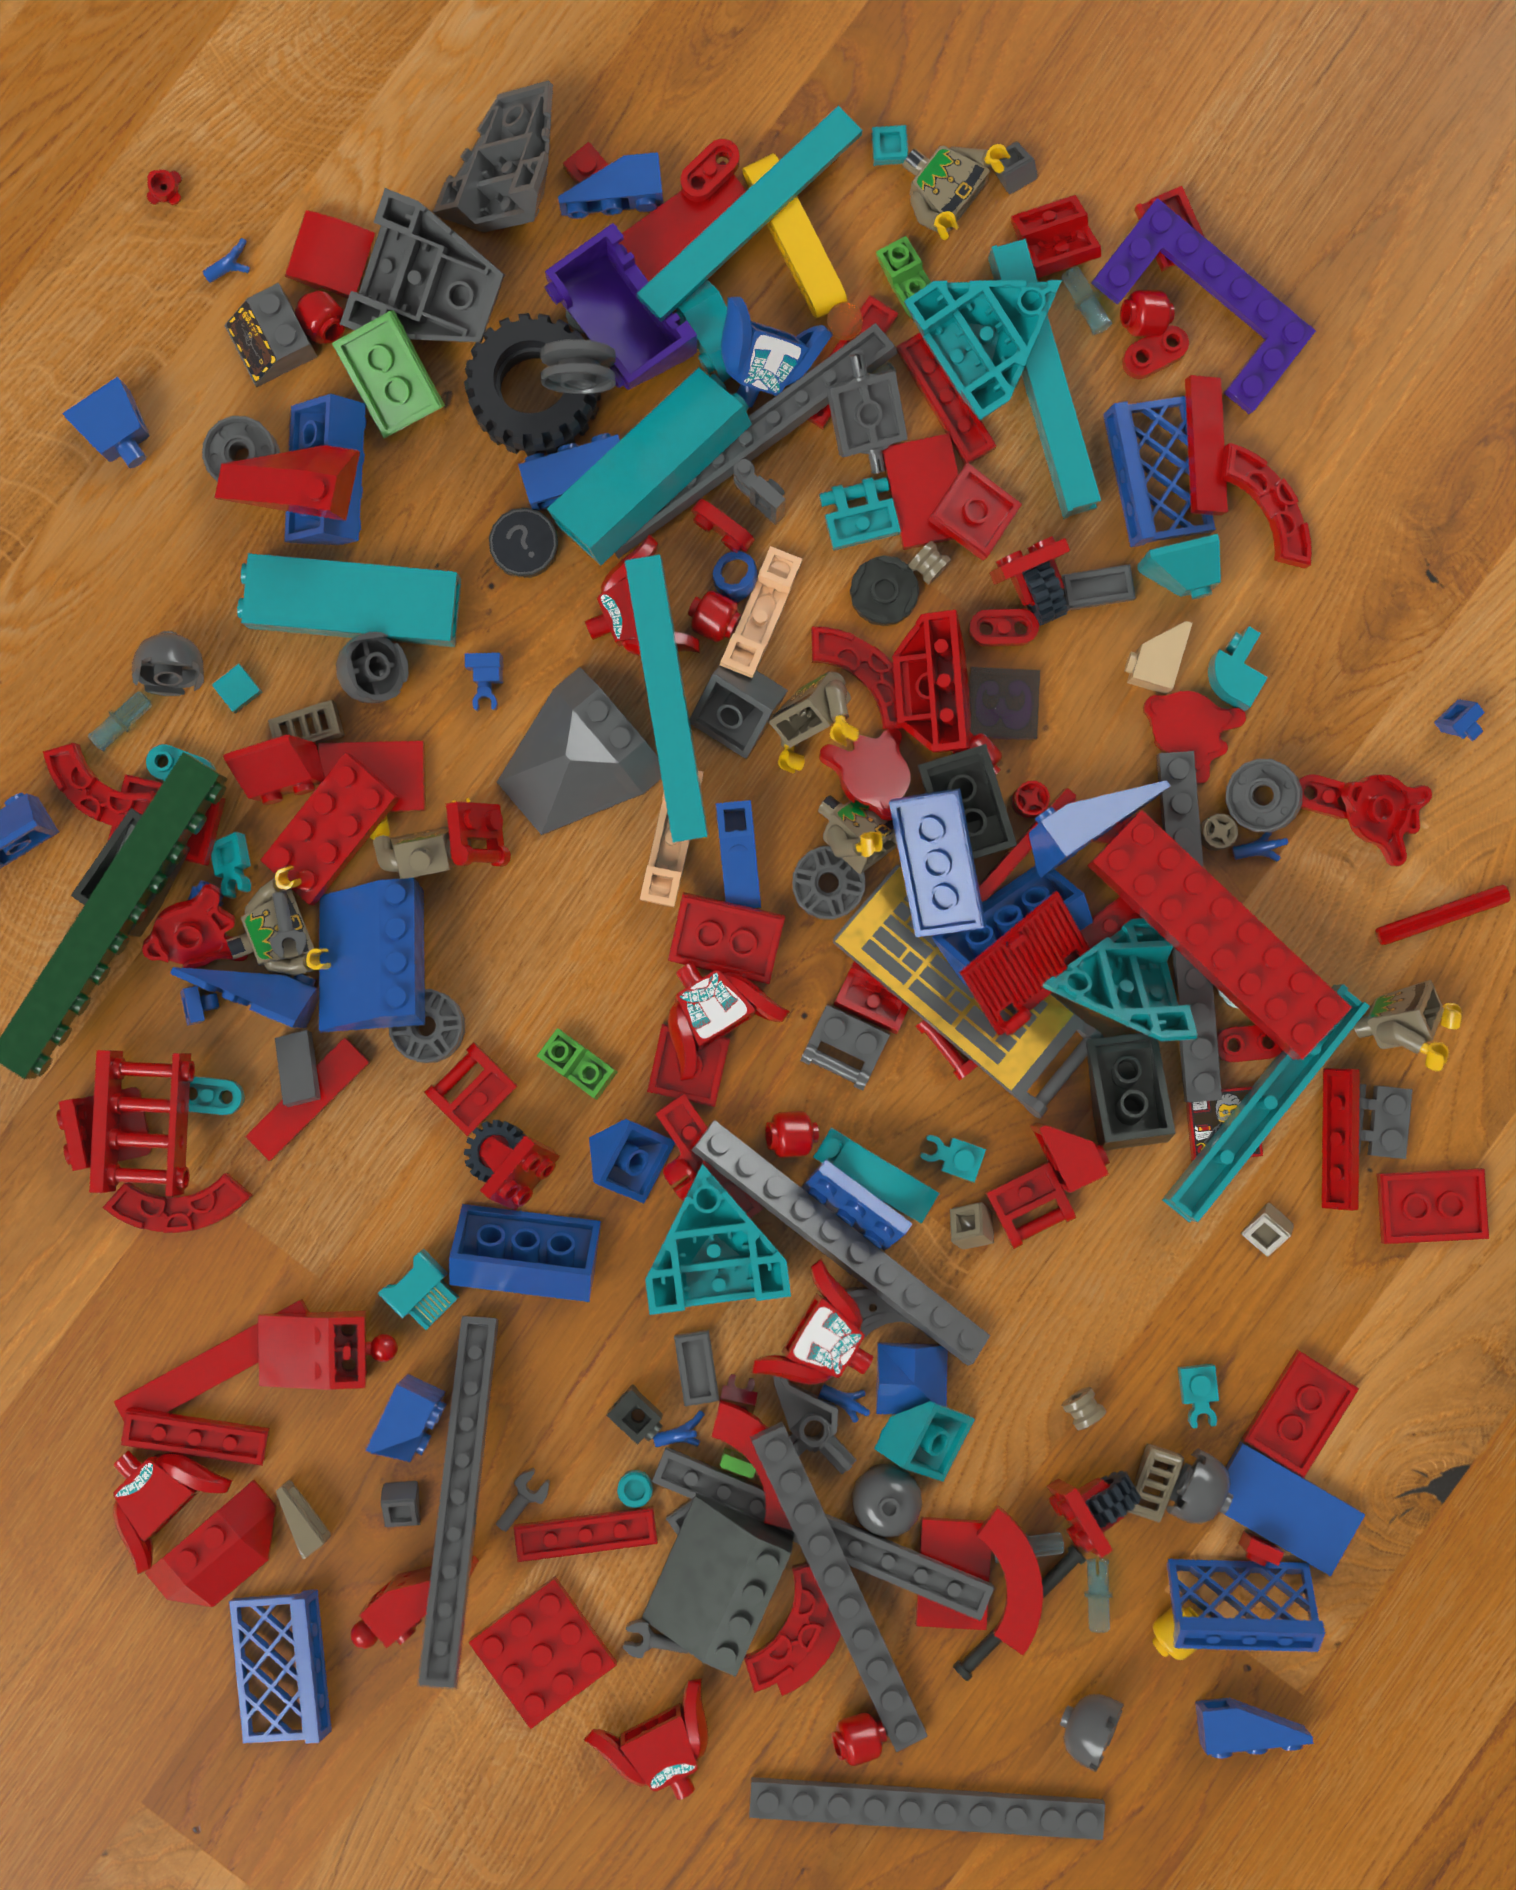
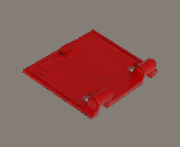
M1056 891L959 973L996 1034L999 1036L1005 1033L1009 1036L1026 1024L1032 1016L1030 1011L1052 993V991L1042 986L1048 979L1053 976L1057 977L1067 969L1063 959L1074 950L1080 957L1090 948L1059 892ZM1012 1003L1017 1013L1007 1021H1004L1000 1012Z

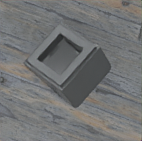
M1018 142L1006 147L1011 156L1010 159H1000L1005 167L1002 173L995 172L1009 194L1018 191L1035 181L1038 177L1034 158Z
M418 1482L385 1483L380 1500L385 1527L420 1525Z

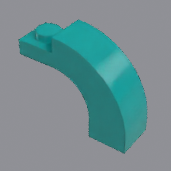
M833 1128L829 1130L813 1157L821 1163L828 1160L877 1198L920 1223L924 1221L940 1194Z

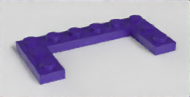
M1157 198L1092 280L1091 284L1118 305L1157 254L1161 252L1264 338L1260 346L1223 392L1244 411L1251 414L1316 330Z

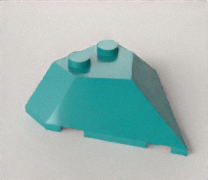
M1027 280L933 281L904 301L926 344L960 397L979 420H982L1010 401L1062 280H1048L1047 282H1026Z
M1143 918L1128 921L1122 926L1120 931L1110 938L1106 937L1070 963L1065 971L1057 977H1051L1042 986L1047 990L1160 1041L1196 1039L1198 1036L1190 1005H1178L1167 964L1173 946Z
M702 1163L645 1279L649 1314L684 1311L686 1307L752 1298H756V1301L791 1297L787 1260Z

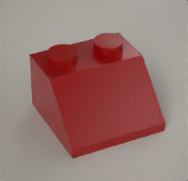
M289 734L223 754L225 763L248 799L262 801L263 805L279 803L283 801V795L293 792L294 795L311 793L315 791L314 786L319 785L325 778L316 742Z
M1036 1122L1030 1125L1063 1190L1071 1193L1109 1175L1105 1166L1110 1164L1101 1145L1097 1146L1093 1141Z

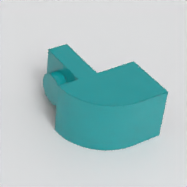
M1250 626L1241 634L1238 632L1234 633L1225 648L1229 654L1219 649L1212 655L1208 665V679L1214 693L1234 708H1240L1243 711L1252 706L1268 678L1244 664L1261 635L1260 632Z

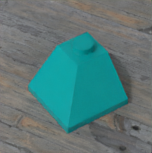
M1214 534L1149 550L1138 563V572L1179 597L1191 595L1192 599L1207 597L1212 594V589L1221 582L1219 536Z
M929 1401L891 1416L886 1426L882 1429L874 1449L903 1469L944 1482L975 1418Z

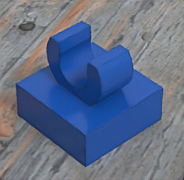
M1458 699L1434 723L1442 733L1459 736L1461 739L1468 736L1471 741H1474L1483 733L1482 728L1476 721L1485 712L1477 702Z
M198 986L184 988L180 991L187 1026L202 1023L205 1020L204 1011L214 1010L219 1007L217 993L200 996Z

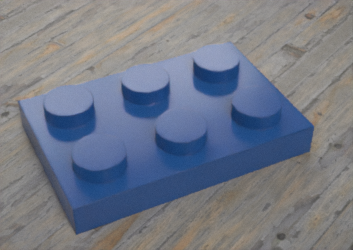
M825 1160L801 1187L848 1225L861 1233L876 1247L884 1251L902 1238L912 1225L910 1221L828 1160Z

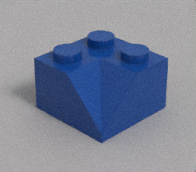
M407 1374L396 1385L366 1451L411 1462L417 1453L423 1455L432 1437L426 1434L428 1428H434L447 1404L442 1402L445 1391Z

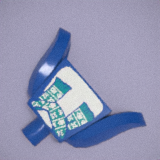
M728 297L727 313L721 338V356L726 373L740 384L737 394L745 400L748 407L752 408L760 391L778 395L784 388L799 380L812 366L833 334L826 326L819 325L809 328L795 337L793 334L751 321L744 300L741 297Z

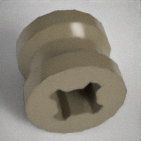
M930 541L919 551L908 566L913 571H919L923 575V581L930 585L945 570L952 559L947 555H941L937 551V545Z
M1216 814L1205 819L1200 824L1201 844L1211 851H1218L1229 847L1238 836L1236 822L1225 814Z
M1091 1387L1079 1390L1067 1398L1061 1405L1066 1413H1071L1073 1416V1424L1077 1430L1093 1425L1107 1412L1103 1405L1097 1404L1095 1401V1393Z

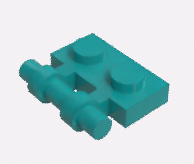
M872 477L862 479V483L844 488L842 485L831 487L832 491L819 494L822 507L835 504L837 512L825 514L833 551L900 535L901 533L893 498L882 501L878 500V493L889 491L886 477L873 480ZM861 497L866 498V505L848 508L847 501Z

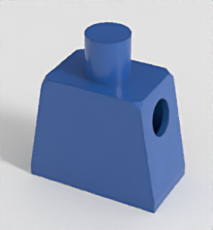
M118 376L63 413L65 418L109 462L121 456L128 468H135L146 460V455L138 444L146 440L150 434L131 391Z

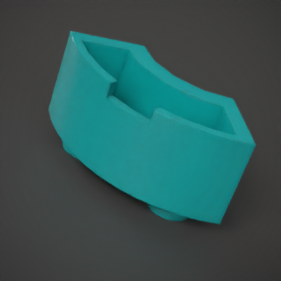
M707 279L676 308L677 312L675 313L680 317L681 324L688 321L697 333V348L701 353L698 359L708 375L714 372L724 382L731 378L726 373L721 356V338L727 306L720 292Z

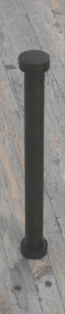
M1072 1544L1067 1548L1068 1553L1042 1579L1043 1599L1078 1563L1082 1565L1087 1560ZM994 1629L962 1662L958 1660L953 1665L958 1674L967 1682L973 1677L971 1674L973 1670L1002 1642L994 1636Z

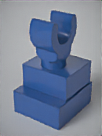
M465 653V668L473 671V682L478 684L477 694L472 702L474 710L479 711L480 700L488 697L491 700V709L496 711L498 701L495 695H493L492 684H503V656L500 653Z

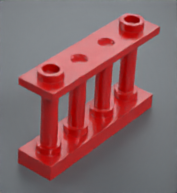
M96 1050L89 1193L116 1191V1185L119 1182L166 1184L165 1196L172 1197L184 1194L190 1180V1172L188 1167H186L190 1082L193 1081L195 1076V1064L191 1061V1053H172L171 1064L126 1062L121 1050ZM125 1076L171 1078L170 1099L124 1097L121 1093L122 1079ZM123 1111L169 1113L168 1134L122 1132L119 1129L120 1114ZM121 1146L168 1149L167 1170L121 1168L117 1164L118 1150Z

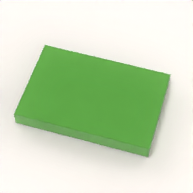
M394 310L383 314L332 343L383 438L398 432L445 406Z

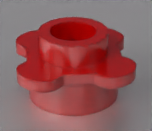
M153 170L148 174L147 185L149 192L147 193V199L151 204L157 205L159 202H169L171 205H177L181 201L179 184L182 182V177L177 171ZM167 185L166 190H161V187Z

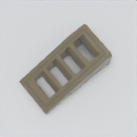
M333 700L318 703L268 720L273 739L282 736L280 726L285 724L287 725L289 735L297 737L293 723L296 721L300 722L303 733L302 738L316 742V744L345 736L337 704ZM322 714H325L329 729L324 731L319 717ZM311 717L313 719L314 727L316 730V733L310 735L309 727L306 720L307 718Z
M1146 1443L1134 1486L1141 1499L1157 1504L1155 1510L1136 1504L1133 1510L1127 1512L1161 1522L1184 1461V1457L1181 1454ZM1154 1460L1169 1464L1168 1469L1164 1470L1152 1466ZM1149 1473L1165 1477L1163 1483L1148 1479ZM1144 1486L1161 1490L1159 1496L1144 1492Z
M288 1480L276 1490V1494L300 1556L304 1560L325 1544L331 1537V1533L294 1483Z

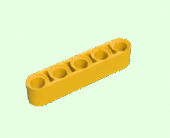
M774 153L742 168L748 188L752 187L779 161ZM796 196L767 223V226L812 315L818 319L848 304V299L810 220Z

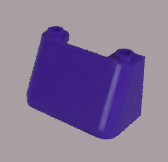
M612 223L547 269L545 275L548 284L544 287L556 305L560 302L589 341L601 342L615 349L616 363L609 369L615 372L616 386L618 388L624 386L630 390L681 364L696 354L697 333L688 321L681 324L677 313L674 315L671 313L661 322L637 298V293L648 283V280L636 266L633 254L631 252L628 253L622 244L619 245V242L624 240V236L616 225Z

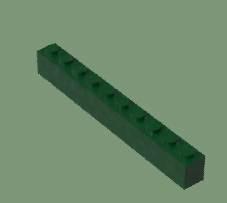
M185 752L181 754L0 1036L1 1065L23 1079H35L37 1076H42L48 1070L53 1060L50 1057L57 1045L61 1046L68 1039L72 1028L69 1027L76 1015L80 1016L89 1006L91 1002L89 995L95 985H101L107 978L111 970L108 965L115 954L120 955L130 941V937L127 935L134 924L139 925L149 911L147 904L154 894L158 895L168 882L166 874L173 863L177 865L185 856L188 847L185 846L192 834L196 835L205 825L207 820L205 814L212 803L214 805L217 804L226 791L224 784L228 778Z

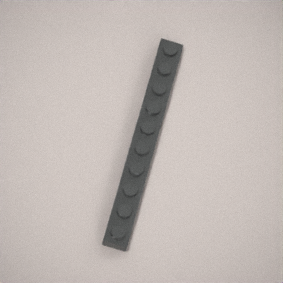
M875 323L749 416L752 425L614 553L618 559L645 540L649 534L651 535L732 476L736 462L741 459L752 461L827 406L829 400L826 387L845 382L850 377H853L850 355L864 353L867 373H871L897 354L896 346Z
M1194 751L1159 753L1156 755L1158 781L1167 780L1170 784V787L1160 795L1162 829L1203 867ZM1173 947L1175 993L1178 1005H1190L1198 1034L1196 1039L1179 1040L1184 1102L1222 1100L1213 984Z
M714 1120L692 1148L695 1154L964 1364L969 1366L975 1362L990 1337L987 1332Z
M462 1316L418 1686L457 1689L499 1324L497 1318Z
M783 1422L751 1436L750 1439L895 1751L898 1752L928 1737Z
M666 1446L652 1480L653 1483L691 1499H694L697 1493L764 1522L766 1500L762 1486ZM825 1513L850 1566L977 1620H982L994 1590V1584ZM771 1525L782 1531L794 1535L793 1542L799 1544L793 1530Z
M751 1777L749 1818L1103 1840L1105 1803L1103 1799Z

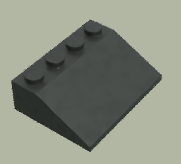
M696 1493L645 1608L642 1619L701 1662L736 1677L791 1555L794 1535Z

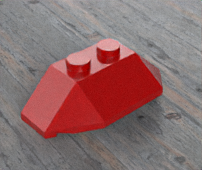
M957 610L921 614L915 622L916 624L892 655L897 723L933 753L968 749L971 727L966 652Z
M254 1479L155 1563L145 1574L167 1600L207 1607L216 1606L269 1560L277 1506Z

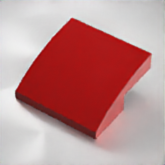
M1076 195L1011 216V222L1018 241L1026 239L1037 278L1101 257V245L1088 226V214Z
M306 210L284 276L316 290L321 287L348 299L351 291L357 292L375 233L352 223Z
M853 961L833 1004L894 1034L898 1033L909 1009L906 1004L855 961Z

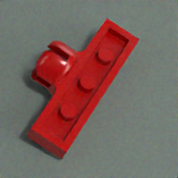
M684 1093L655 1112V1115L671 1136L680 1152L676 1159L664 1167L663 1174L669 1185H673L686 1175H689V1177L673 1188L676 1195L682 1201L685 1200L703 1163L749 1218L763 1210V1207L756 1200L692 1151V1148L706 1131L707 1126Z

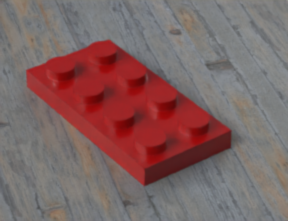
M345 752L260 861L275 874L279 869L293 866L294 869L290 870L287 874L288 880L292 882L295 879L301 878V884L291 889L309 905H316L399 801L400 797L354 756Z

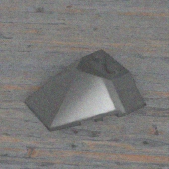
M549 80L498 94L477 129L481 135L472 150L465 148L460 156L464 161L455 178L449 175L442 186L433 211L437 217L483 233L534 222L539 213V206L544 195L548 169L553 84Z
M385 188L374 219V223L381 225L361 288L359 293L350 292L340 325L356 330L383 314L394 310L409 339L482 343L483 333L487 329L505 274L419 201Z
M579 667L552 690L497 780V784L538 832L544 835L579 821L584 817L609 809L616 804L639 797L658 783L662 777L658 756L603 690Z

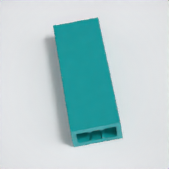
M697 368L547 508L557 525L600 566L752 425L746 412L749 407L745 400L737 393L733 395L728 393L724 383L715 374L708 376L703 370Z
M248 553L247 563L242 564L241 582L245 584L244 598L240 597L238 601L237 614L238 618L241 619V623L249 629L355 638L367 632H382L388 635L385 638L392 642L455 647L461 577L457 572Z

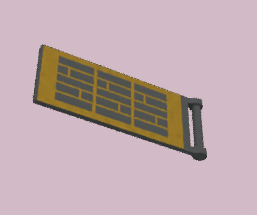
M896 865L832 940L833 943L1020 1101L1032 1115L1042 1118L1048 1110L1046 1106L1087 1057L1086 1041L1104 1038V1036L1097 1029L1085 1023L1052 994L1030 1011L1032 1014L1031 1019L1013 1035L1007 1036L1003 1033L998 1036L970 989L962 983L933 941L932 936L934 935L915 937L902 867ZM1011 1003L1000 1012V1015L1004 1021H1007L1017 1011ZM1077 1031L1082 1036V1041L1036 1097L1030 1095L1027 1092L1028 1089Z

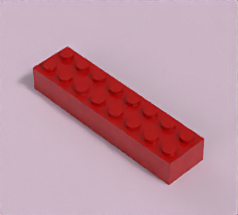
M1143 810L1139 811L1087 865L1293 1060L1304 1059L1352 1008Z

